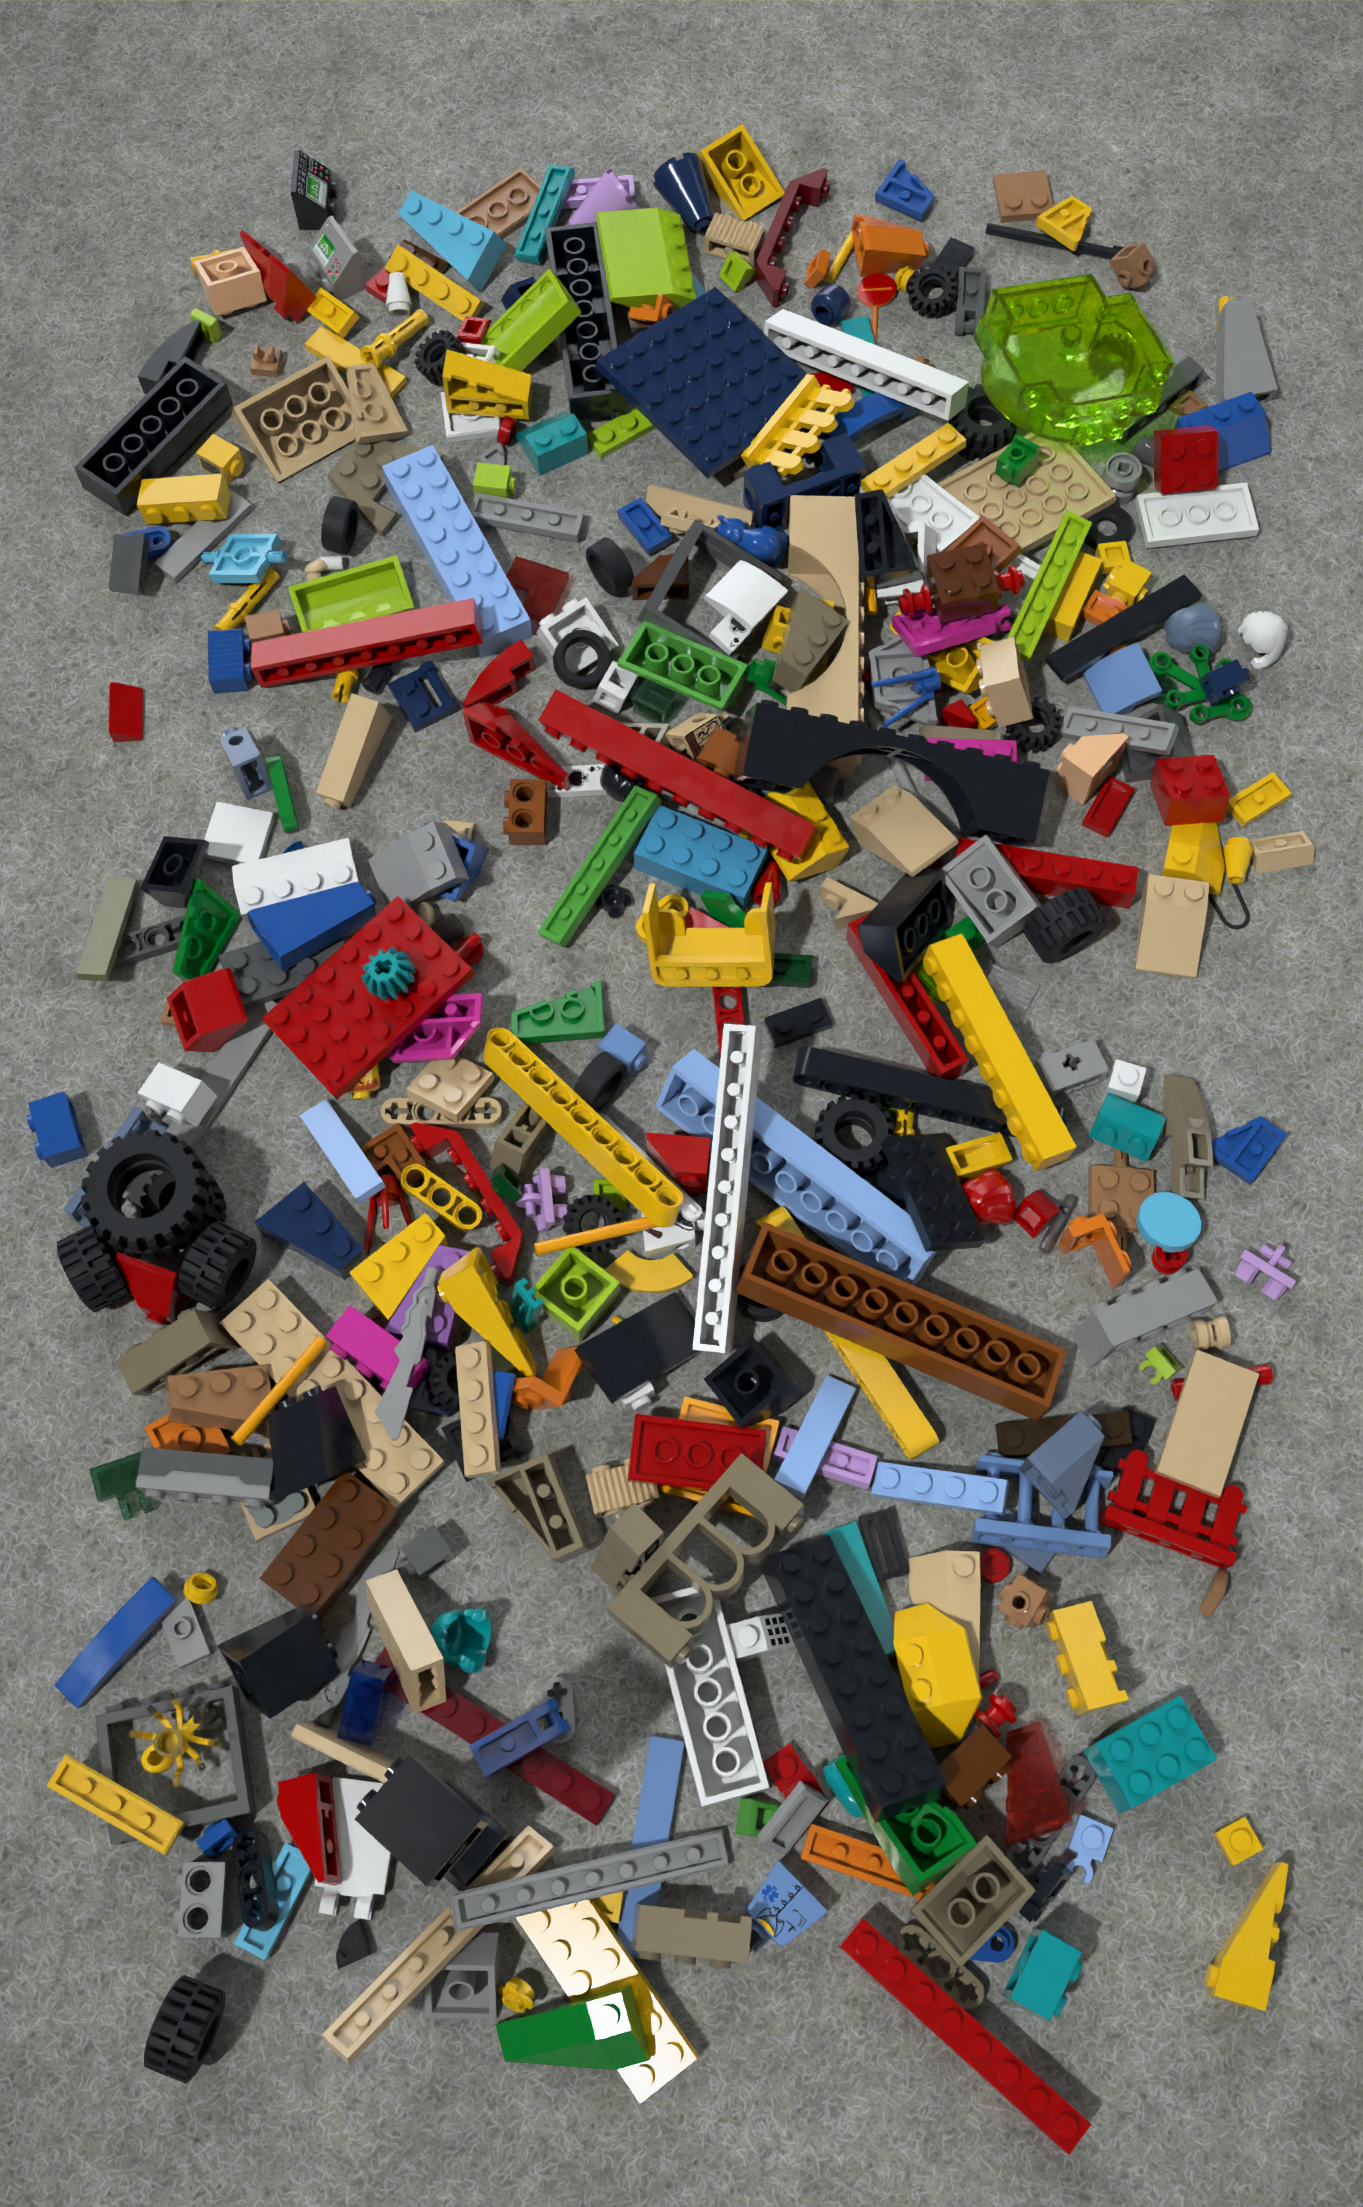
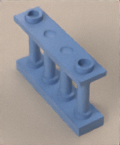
M997 1453L979 1455L975 1473L986 1474V1477L1000 1479V1476L1020 1479L1018 1520L1014 1523L1001 1521L998 1515L984 1513L983 1517L975 1518L971 1529V1542L1105 1559L1111 1548V1535L1102 1534L1098 1530L1100 1489L1107 1490L1113 1478L1112 1471H1104L1099 1466H1092L1084 1486L1086 1487L1085 1529L1076 1531L1068 1530L1065 1526V1519L1053 1506L1051 1525L1048 1527L1037 1526L1031 1522L1033 1485L1019 1470V1467L1025 1460L1004 1458L1003 1455Z

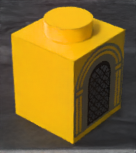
M212 434L196 452L201 469L209 474H222L227 484L234 477H238L243 470L244 461L240 449L215 434Z

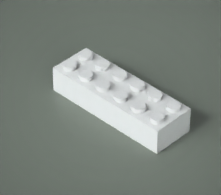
M693 1587L650 1598L671 1617L685 1622L695 1620L700 1616L706 1604L704 1598ZM713 1599L712 1619L705 1629L693 1635V1644L691 1646L694 1650L682 1665L676 1662L671 1669L664 1664L701 1809L769 1789L721 1604L718 1599Z

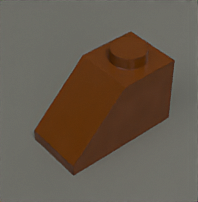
M674 553L659 555L632 579L633 600H648ZM688 556L664 599H689Z

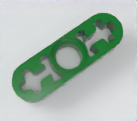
M281 754L266 757V762L283 831L288 833L299 830Z

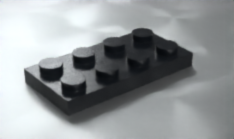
M940 1135L886 1137L881 1146L925 1251L979 1248L985 1242V1239Z

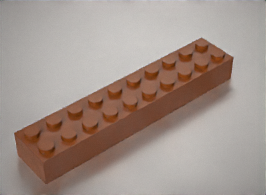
M766 1222L763 1223L755 1239L735 1292L1034 1420H1038L1050 1407L1067 1350Z

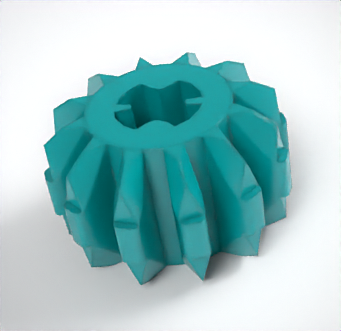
M391 946L387 952L379 948L378 955L375 957L368 955L370 963L362 965L365 974L361 978L372 996H379L381 1000L386 1002L390 996L398 1000L401 991L409 993L407 985L415 983V977L412 974L416 970L405 952H398L396 948Z

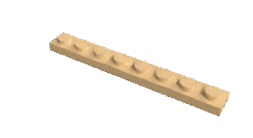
M528 1825L465 1890L535 1874L554 1854V1846ZM449 1905L322 2034L323 2041L350 2065L483 1926L454 1932Z

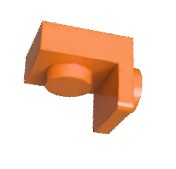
M658 294L655 307L642 304L641 308L630 307L628 318L639 326L651 327L674 313V302L667 296Z

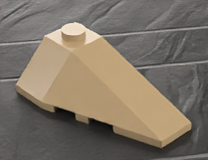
M941 1551L909 1558L908 1581L909 1596L912 1604L915 1607L928 1603L966 1628L979 1681L980 1552Z

